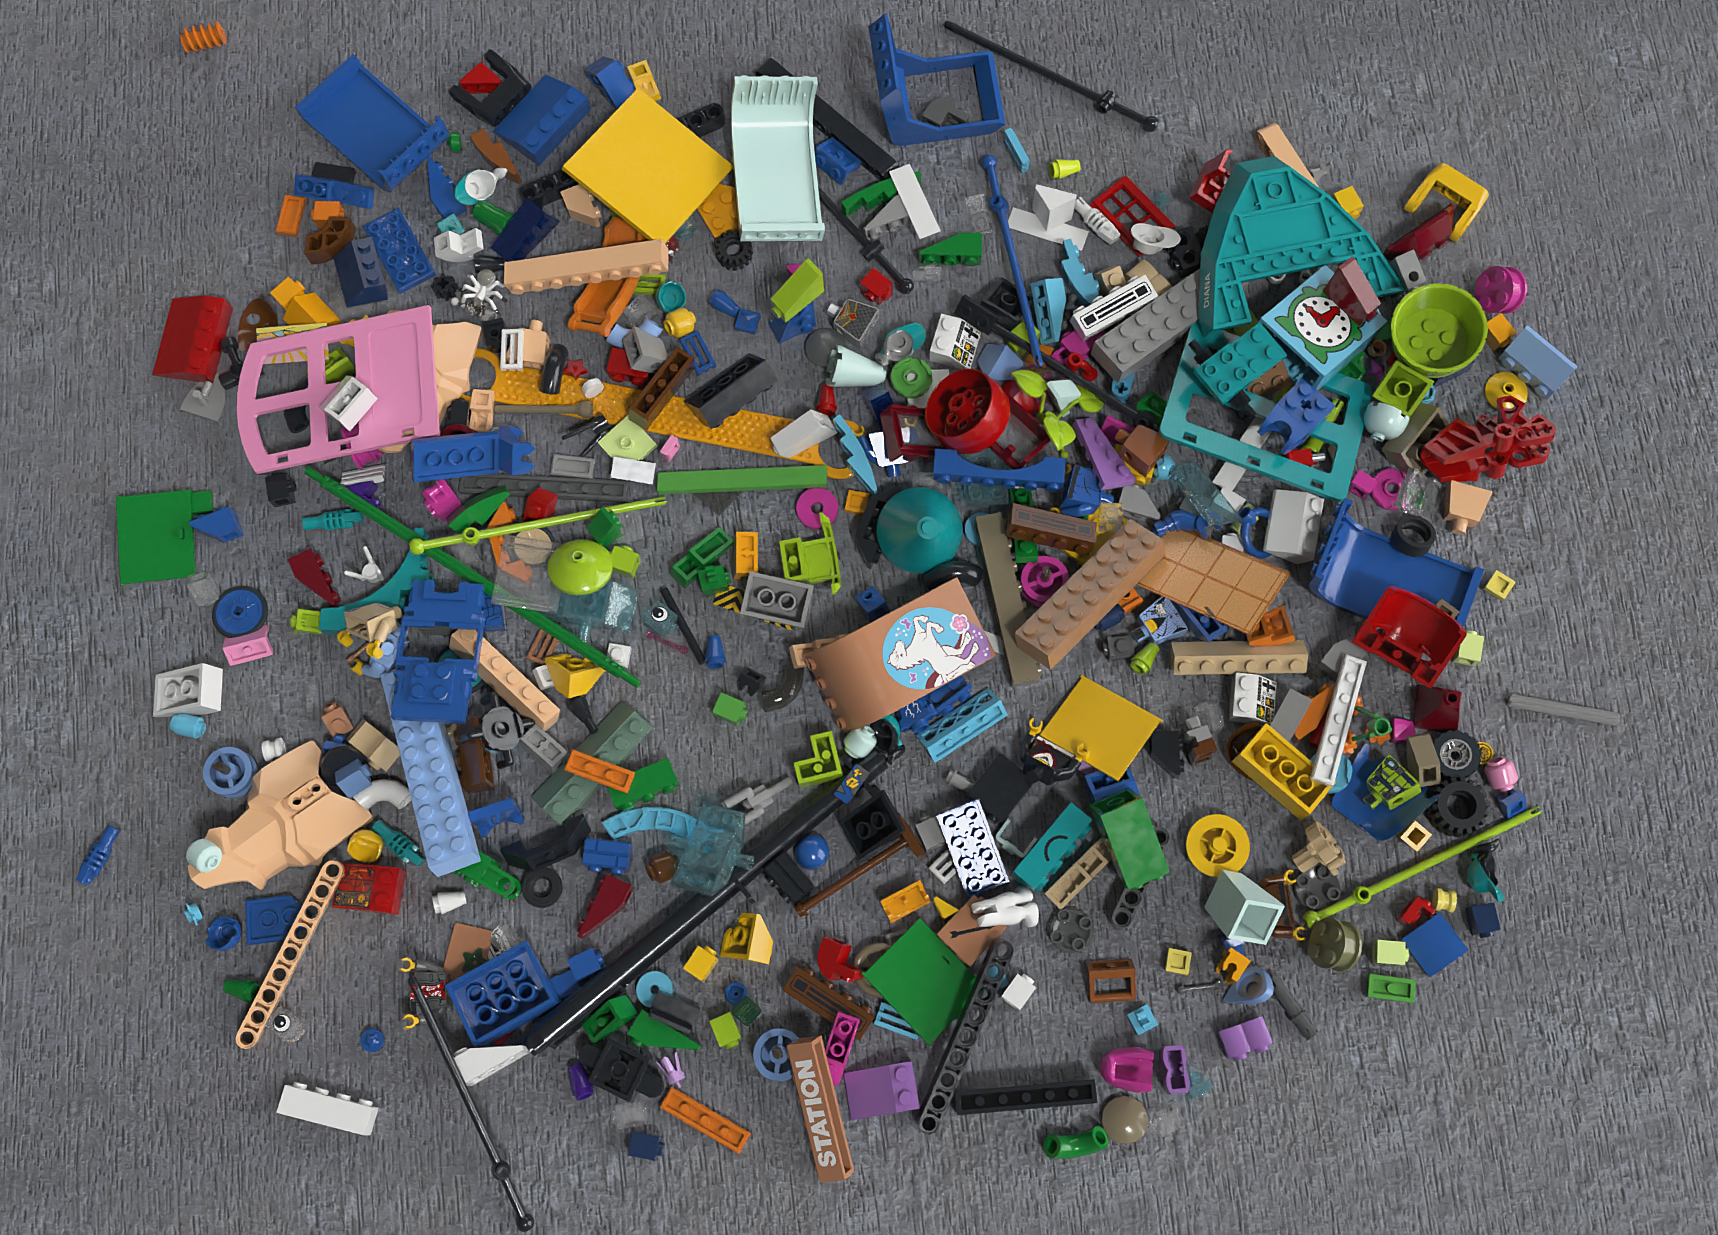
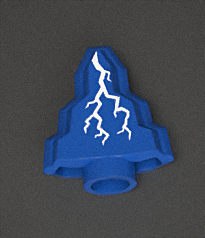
M921 697L897 710L900 733L912 730L916 734L928 729V721L938 714L934 705L927 703L926 699Z

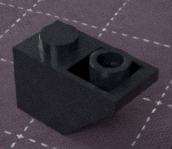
M1153 731L1149 737L1150 758L1173 779H1178L1181 772H1184V760L1180 759L1179 752L1183 750L1182 737H1179L1178 731Z

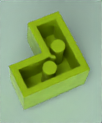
M832 731L810 736L815 757L794 762L800 789L843 777Z

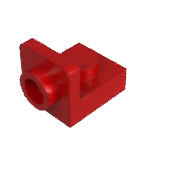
M1415 897L1409 901L1396 921L1403 926L1410 923L1414 924L1421 915L1418 911L1426 916H1431L1436 911L1431 907L1432 904L1427 899Z

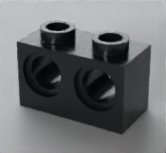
M1192 226L1176 231L1180 235V242H1183L1185 245L1165 248L1166 252L1171 254L1173 269L1175 272L1178 271L1180 278L1191 275L1200 269L1202 249ZM1183 260H1190L1192 263L1187 264Z

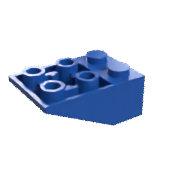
M1129 767L1119 781L1114 780L1101 771L1085 775V790L1091 804L1128 788H1131L1140 795Z

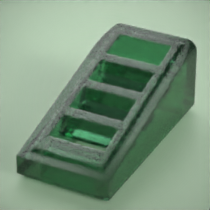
M745 996L731 1011V1014L745 1026H749L760 1015L762 1009L748 996Z

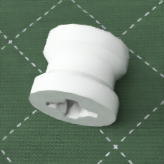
M276 738L272 742L268 740L262 742V753L267 763L286 754V747L282 738Z

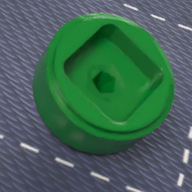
M451 132L448 138V146L452 149L453 153L461 151L459 132Z

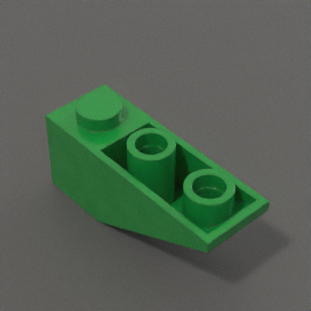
M959 233L919 251V263H924L925 265L945 264L947 266L965 264L969 267L981 265L982 233Z

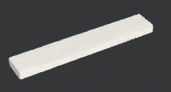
M1347 654L1342 658L1310 780L1330 787L1334 785L1367 661Z

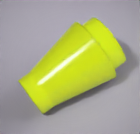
M1054 159L1053 162L1049 163V174L1052 179L1056 178L1059 180L1073 173L1080 172L1079 160Z

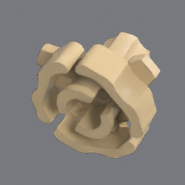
M1316 821L1305 829L1308 844L1292 855V859L1301 872L1305 873L1321 862L1335 876L1338 874L1337 868L1346 863L1345 855L1339 845L1334 846L1337 842L1331 833L1320 822Z

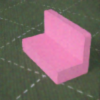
M263 625L258 631L235 638L225 637L222 648L230 666L273 655V648L267 637L269 631L267 625Z

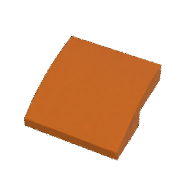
M1284 605L1267 610L1251 635L1246 634L1249 645L1274 646L1295 641Z

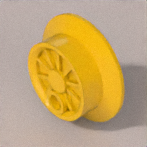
M1213 814L1199 819L1191 827L1187 835L1186 850L1195 868L1205 875L1218 878L1222 870L1238 872L1244 866L1249 856L1250 842L1245 829L1235 819L1226 815Z

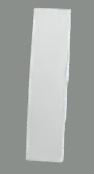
M1255 417L1240 441L1261 449L1272 431L1263 435L1257 433L1265 420ZM1249 458L1246 460V462L1251 463L1253 461ZM1225 462L1212 483L1220 488L1225 486L1233 491L1247 469Z

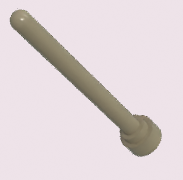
M582 401L578 405L494 406V412L578 414L582 418H592L594 408L592 401Z

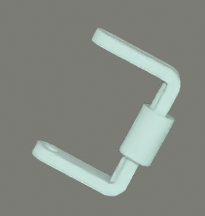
M1008 818L996 834L995 839L1011 855L1015 854L1019 858H1024L1037 841V838L1034 837L1024 853L1020 852L1016 846L1000 837L1011 821Z

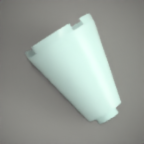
M835 345L836 350L832 349L826 371L830 372V378H826L827 386H879L881 382H884L886 370H883L882 365L841 345Z

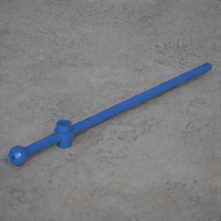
M985 155L981 160V165L983 169L987 170L993 193L990 199L991 208L999 217L1034 363L1039 368L1038 360L1041 367L1043 366V360L1006 215L1009 211V203L1001 195L995 171L997 159L993 155Z

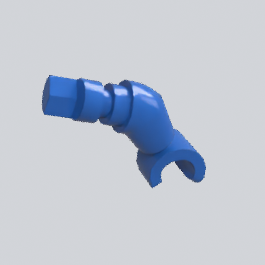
M1176 510L1170 512L1169 516L1164 518V521L1158 520L1154 522V529L1149 531L1161 537L1166 535L1168 530L1169 532L1174 530L1178 532L1180 530L1195 531L1196 529L1199 537L1206 541L1207 533L1204 528L1211 525L1218 530L1221 529L1219 517L1214 513L1207 512L1198 518L1197 515L1188 511Z

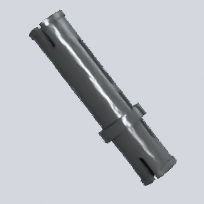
M1277 974L1272 977L1274 994L1291 1016V1022L1293 1024L1296 1023L1308 1041L1317 1035L1319 1031H1317L1307 1017V1011L1302 1010L1279 975Z

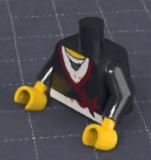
M1032 718L1029 722L1030 732L1029 734L1026 733L1020 747L1021 762L1024 763L1022 770L1026 774L1028 781L1032 783L1040 781L1046 785H1052L1056 781L1069 780L1081 766V760H1087L1090 757V748L1082 753L1084 743H1080L1077 746V756L1075 757L1074 754L1040 736L1036 738L1035 735L1041 732L1043 723L1041 721L1039 727H1033L1034 718Z

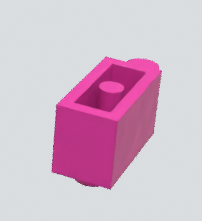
M1076 330L1072 333L1069 331L1061 337L1059 350L1050 357L1063 365L1071 353H1079L1085 360L1091 356L1094 342L1107 332L1103 330L1082 342Z
M444 479L436 481L435 484L422 492L426 499L423 501L425 506L435 519L440 517L443 522L456 509L462 506V503Z

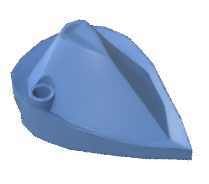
M1255 966L1249 967L1243 972L1238 982L1232 984L1223 1001L1234 1004L1265 1002L1271 998L1274 992L1272 979L1264 969Z

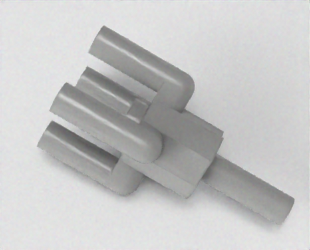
M788 776L768 789L764 784L753 790L747 787L724 800L721 806L726 811L742 801L748 813L732 822L735 830L760 817L764 813V808L774 803L772 796L789 787L793 782Z

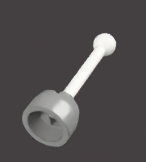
M456 297L451 299L452 305H459L479 315L481 323L497 318V313L491 309L478 311L464 303L462 304Z

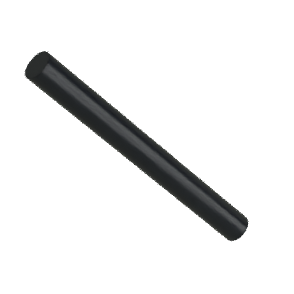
M667 587L660 590V593L699 665L704 664L705 656Z

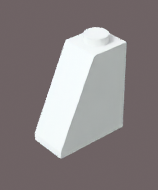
M810 409L771 437L774 444L772 447L777 455L791 458L830 438L837 431L828 415Z

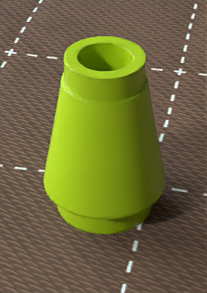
M1149 642L1131 659L1130 667L1140 675L1149 672L1160 650L1159 647Z

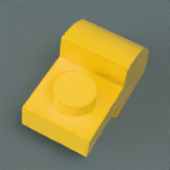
M644 60L627 66L631 80L635 85V91L639 88L652 100H660L661 96L647 61Z

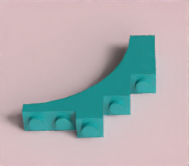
M424 528L414 529V532L421 537L431 540L430 535H428ZM409 549L406 559L397 573L375 593L353 604L338 608L321 609L319 630L325 635H337L340 631L346 630L344 612L374 603L390 608L398 606L402 611V616H404V607H408L406 595L409 596L410 591H412V581L434 580L435 582V577H433L429 570H425L429 566L428 556L424 553L414 555Z

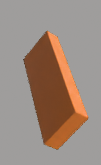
M573 749L564 769L566 772L628 794L635 776L633 771Z

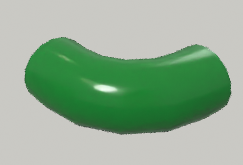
M1095 1126L1075 1134L1048 1135L1044 1140L1043 1149L1045 1155L1052 1159L1078 1158L1106 1149L1109 1139L1103 1128Z

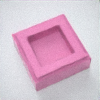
M671 435L660 450L662 459L667 462L671 461L680 448L678 438Z

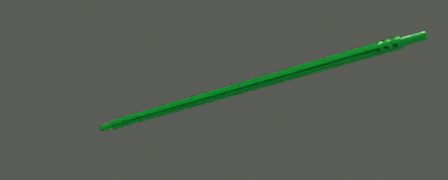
M311 467L306 468L304 474L320 483V487L407 543L414 538L426 541L425 538L335 480L321 475ZM439 547L424 550V554L467 582L483 584L485 588L484 593L617 679L620 677L635 688L640 686L642 681L625 671V667Z

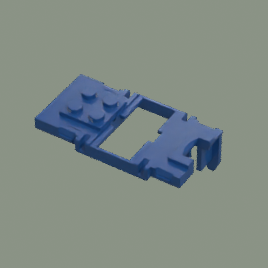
M434 580L412 581L409 605L404 607L406 616L402 617L395 661L397 670H394L393 674L398 681L395 684L391 718L398 721L465 724L468 702L472 692L471 682H476L486 618L484 611H482L485 601V588L483 584L459 582L458 592L444 593L435 591L436 585ZM434 626H446L449 629L478 630L474 660L444 658L443 663L429 662V658L405 657L403 656L407 627L434 628Z

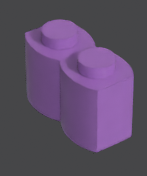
M1262 1016L1217 1032L1227 1059L1233 1058L1234 1062L1246 1058V1052L1255 1050L1257 1054L1269 1049L1268 1045L1273 1043Z
M1182 1045L1165 1046L1160 1050V1063L1164 1070L1163 1087L1168 1095L1188 1093L1190 1081L1185 1070L1187 1058Z

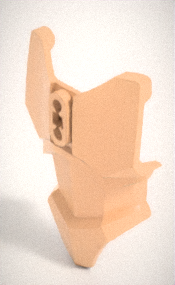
M390 310L387 314L399 312L400 310ZM468 322L432 325L439 427L452 401L458 399L464 392L470 391V366L478 343L482 340L483 336L482 328L479 325ZM414 430L403 432L404 437L415 435ZM408 443L380 448L379 450L385 453L401 452Z
M309 741L266 765L252 777V788L248 792L246 810L229 828L221 826L208 830L205 839L214 843L222 852V859L219 865L214 870L203 873L189 864L188 872L191 880L203 889L234 882H250L262 890L268 879L287 867L319 866L323 856L330 849L360 828L366 827L373 820L372 814L357 801L331 792L319 776L322 751L314 741ZM314 787H320L318 792H312ZM295 800H301L299 805L293 804Z

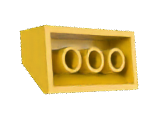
M1267 723L1263 725L1232 760L1237 767L1300 821L1311 814L1332 788V786L1310 780L1314 763Z

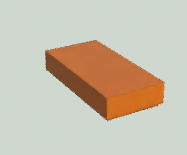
M285 195L276 227L278 235L298 236L307 202L305 197Z

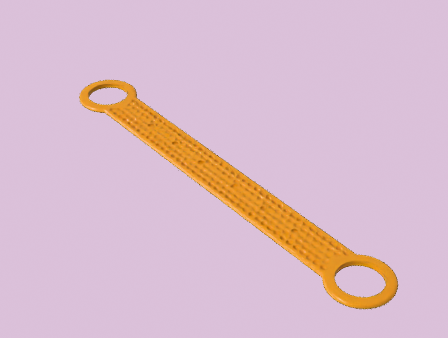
M477 348L474 358L484 359L495 368L496 379L490 389L495 392V402L510 405H578L582 401H592L594 408L593 417L603 414L609 424L617 425L629 415L630 406L643 391L601 382L604 386L602 392L593 398H587L582 392V386L589 379L578 378L575 380L572 376L563 374L560 394H546L539 391L542 370L523 367V371H518V369H514V371L509 369L501 371V359L493 352ZM462 394L458 399H464L471 404L472 396ZM673 396L647 430V432L667 436L673 435L677 438L813 464V466L827 465L819 455L820 443L791 458L776 454L772 447L774 444L771 437L795 421L794 419L740 409L737 414L723 420L722 425L710 429L704 426L685 405L684 400L687 398ZM561 414L586 420L592 419L582 418V416H578V414ZM844 419L848 426L854 429L855 433H861L859 424ZM827 465V477L847 479L854 476L848 468L836 469Z

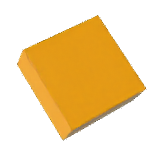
M849 490L845 512L863 515L869 502L870 493Z

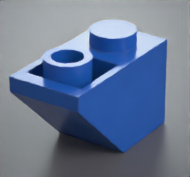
M230 506L220 507L211 514L197 516L195 520L189 522L190 526L198 533L223 543L244 535L237 513Z

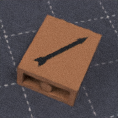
M975 895L937 933V937L969 968L990 947L992 941L996 940L1007 928L1006 925L978 927L976 920L985 915V913L974 914L971 905L985 899L982 896L977 898Z

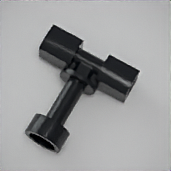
M234 337L225 338L220 342L223 353H228L232 362L229 368L230 371L218 376L225 390L239 385L238 381L244 363L240 362L236 352L239 345ZM263 368L261 370L260 376L264 374Z

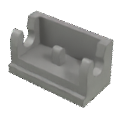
M537 724L520 739L521 747L551 774L558 769L557 767L561 762L564 763L567 759L566 755L568 752Z

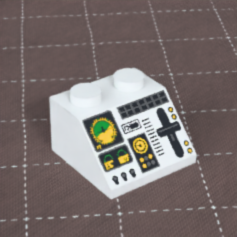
M941 314L930 349V361L959 369H971L981 332L961 318Z
M1236 672L1231 682L1229 721L1242 723L1258 722L1260 725L1267 723L1270 726L1274 719L1277 682L1260 675Z

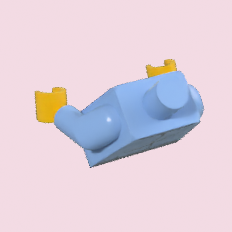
M396 621L397 629L389 633L384 643L380 644L379 647L383 651L380 659H376L374 656L370 657L368 665L357 658L354 660L356 665L349 669L359 676L364 674L373 678H380V674L391 671L395 666L401 624ZM405 639L404 650L406 649L407 645H408L409 642H410V641H408V640H406V639Z

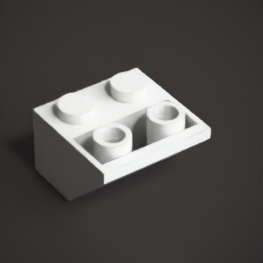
M347 375L319 408L347 430L351 431L378 398L354 377Z

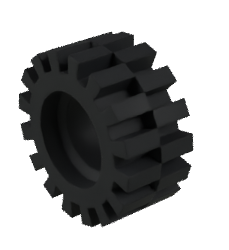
M728 230V235L723 232L721 234L722 238L718 237L717 243H715L718 262L721 263L722 267L726 265L728 270L733 267V271H737L738 266L740 269H743V264L748 266L753 254L751 241H740L738 230H735L734 233ZM737 244L741 246L742 251L739 255L730 256L726 252L730 245Z

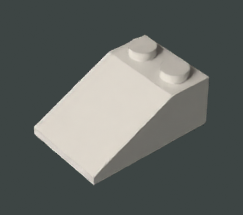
M201 663L156 674L153 717H170L180 713L205 715L221 711L223 669Z
M522 1045L469 1049L465 1047L454 1053V1059L466 1085L473 1086L530 1052L526 1046Z

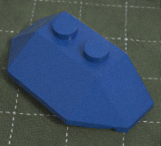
M1170 600L1182 620L1198 639L1210 642L1227 632L1228 625L1219 622L1208 607H1204V609L1212 618Z

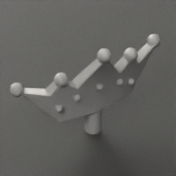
M1331 161L1325 165H1320V168L1309 170L1312 172V177L1316 183L1322 175L1327 174V170L1330 169L1332 164Z

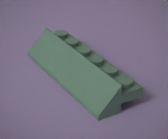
M621 701L597 727L598 731L590 734L576 751L620 767L639 747L638 744L653 727L636 713L634 709ZM568 759L531 797L561 826L563 825L562 822L568 820L576 810L579 811L602 786L599 783L564 771Z

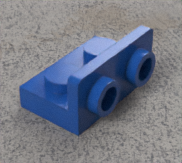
M833 137L818 145L815 150L816 165L839 185L844 184L847 175L860 168L862 163Z
M959 676L923 697L927 703H932L936 708L935 710L938 713L936 717H939L941 714L946 716L954 709V704L958 701L963 703L971 696L972 686L967 684L962 676Z

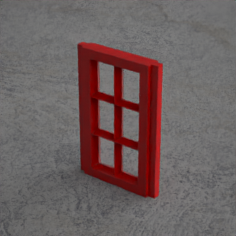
M1127 176L1122 177L1089 205L1092 208L1098 209L1121 234L1119 238L1138 257L1144 255V253L1133 248L1134 237L1131 234V228L1128 230L1117 219L1120 215L1126 212L1136 224L1145 223L1149 218H1152L1160 227L1172 230L1176 228L1167 216ZM1122 188L1133 198L1126 206L1114 195ZM1110 197L1122 208L1115 215L1103 205ZM1136 202L1148 214L1140 221L1129 211V208Z

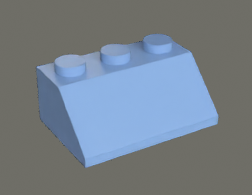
M1528 325L1498 358L1504 367L1511 369L1522 382L1528 383L1539 396L1547 400L1578 367Z

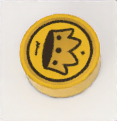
M1478 742L1482 754L1479 765H1485L1488 761L1492 760L1493 749L1485 742Z

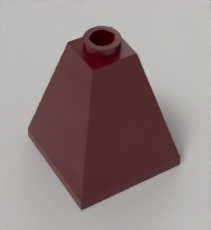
M1418 684L1413 715L1414 727L1440 733L1458 730L1462 692L1437 687L1430 689L1425 685Z

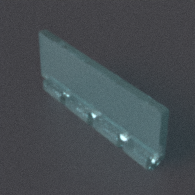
M1197 462L1174 467L1169 472L1171 478L1179 485V488L1190 499L1192 505L1201 513V516L1209 526L1215 525V523L1217 526L1240 521L1241 517Z

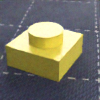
M1496 570L1483 590L1503 601L1515 584V581Z
M1168 948L1165 972L1188 976L1192 952Z

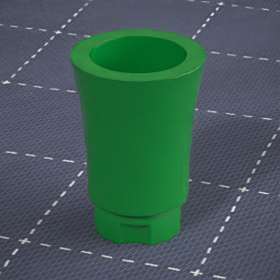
M480 200L473 208L472 214L474 218L498 234L503 240L511 239L517 232L520 224L519 215L503 210L483 200Z

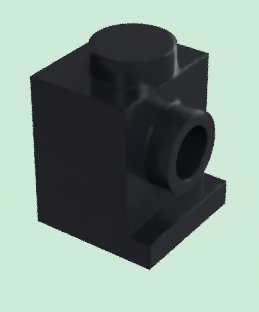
M503 318L483 321L482 325L488 350L494 353H501L502 329H507ZM507 334V349H509L510 344Z
M464 399L452 401V407L448 408L447 412L448 420L445 423L446 427L454 424H462L469 427L472 412L470 402Z

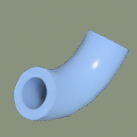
M645 318L638 327L656 337L663 330L660 325L649 318ZM616 324L606 341L625 350L622 340L631 329H626Z

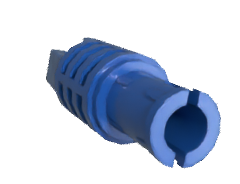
M110 825L106 826L99 841L95 842V844L93 843L92 849L89 850V854L85 857V861L83 860L76 878L77 881L90 885L93 879L99 875L102 866L104 867L105 861L108 860V856L112 853L110 848L121 832L120 830Z

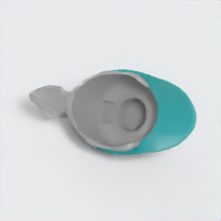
M910 323L890 331L884 339L882 350L875 355L876 362L882 366H887L888 360L900 361L912 355L921 347L926 339L924 327L919 323Z

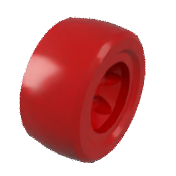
M962 369L945 377L932 391L925 408L926 423L934 437L948 449L957 450L959 454H974L988 448L1001 436L1010 417V402L1001 386L987 374L976 369Z

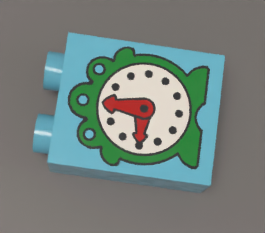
M1326 265L1266 313L1259 321L1287 354L1283 361L1292 384L1296 385L1301 379H1304L1317 391L1348 365L1355 356L1364 351L1387 323V320L1381 316L1380 310L1377 309L1376 312L1378 314L1371 322L1365 321L1362 325L1358 326L1322 291L1334 274Z

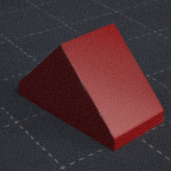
M482 62L460 80L461 87L470 94L492 93L502 83L500 78Z
M1008 380L1001 387L1005 394L1008 393L1031 415L1039 410L1040 405L1036 399L1024 393L1016 381Z

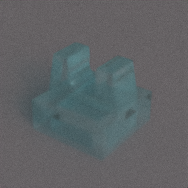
M1198 1072L1189 1075L1192 1087L1189 1088L1188 1095L1191 1102L1213 1092L1214 1087L1210 1079L1203 1082Z

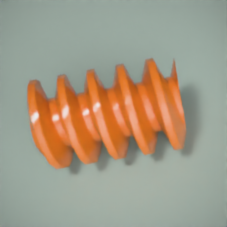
M218 20L215 21V27L210 22H207V29H205L201 23L199 24V30L192 25V32H189L187 27H184V33H180L181 42L186 53H191V50L198 52L199 47L201 50H206L207 46L212 49L215 47V44L217 47H221L223 43L227 45L224 29Z

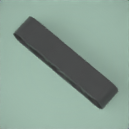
M1164 827L1154 828L1155 833H1160L1164 837V843L1160 844L1164 854L1170 840V833ZM1151 881L1144 883L1141 888L1136 890H1128L1124 886L1110 916V924L1115 930L1121 931L1130 926ZM1127 893H1131L1136 897L1135 904L1130 905L1125 901ZM1121 913L1125 915L1127 919L1125 925H1119L1116 922V914Z

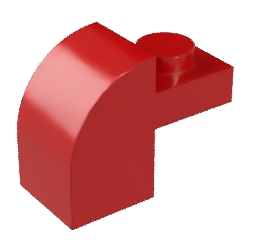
M823 937L817 955V962L821 973L829 980L842 979L853 983V980H862L863 975L861 973L863 970L846 963L852 945L833 937Z

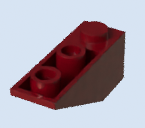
M310 548L287 559L298 581L334 608L340 607L338 602H341V598L338 592L332 589L331 584L333 580L329 572H325L323 568L325 561L320 553L317 554Z
M608 874L605 878H602L597 886L599 892L596 898H592L588 904L587 911L589 913L586 919H582L577 927V932H579L577 937L584 940L626 907L634 890L632 885Z

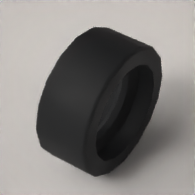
M1406 515L1400 518L1391 532V541L1394 547L1404 555L1411 557H1421L1427 554L1436 540V531L1433 525L1428 520L1416 515ZM1402 530H1414L1423 537L1425 543L1411 541L1404 535Z

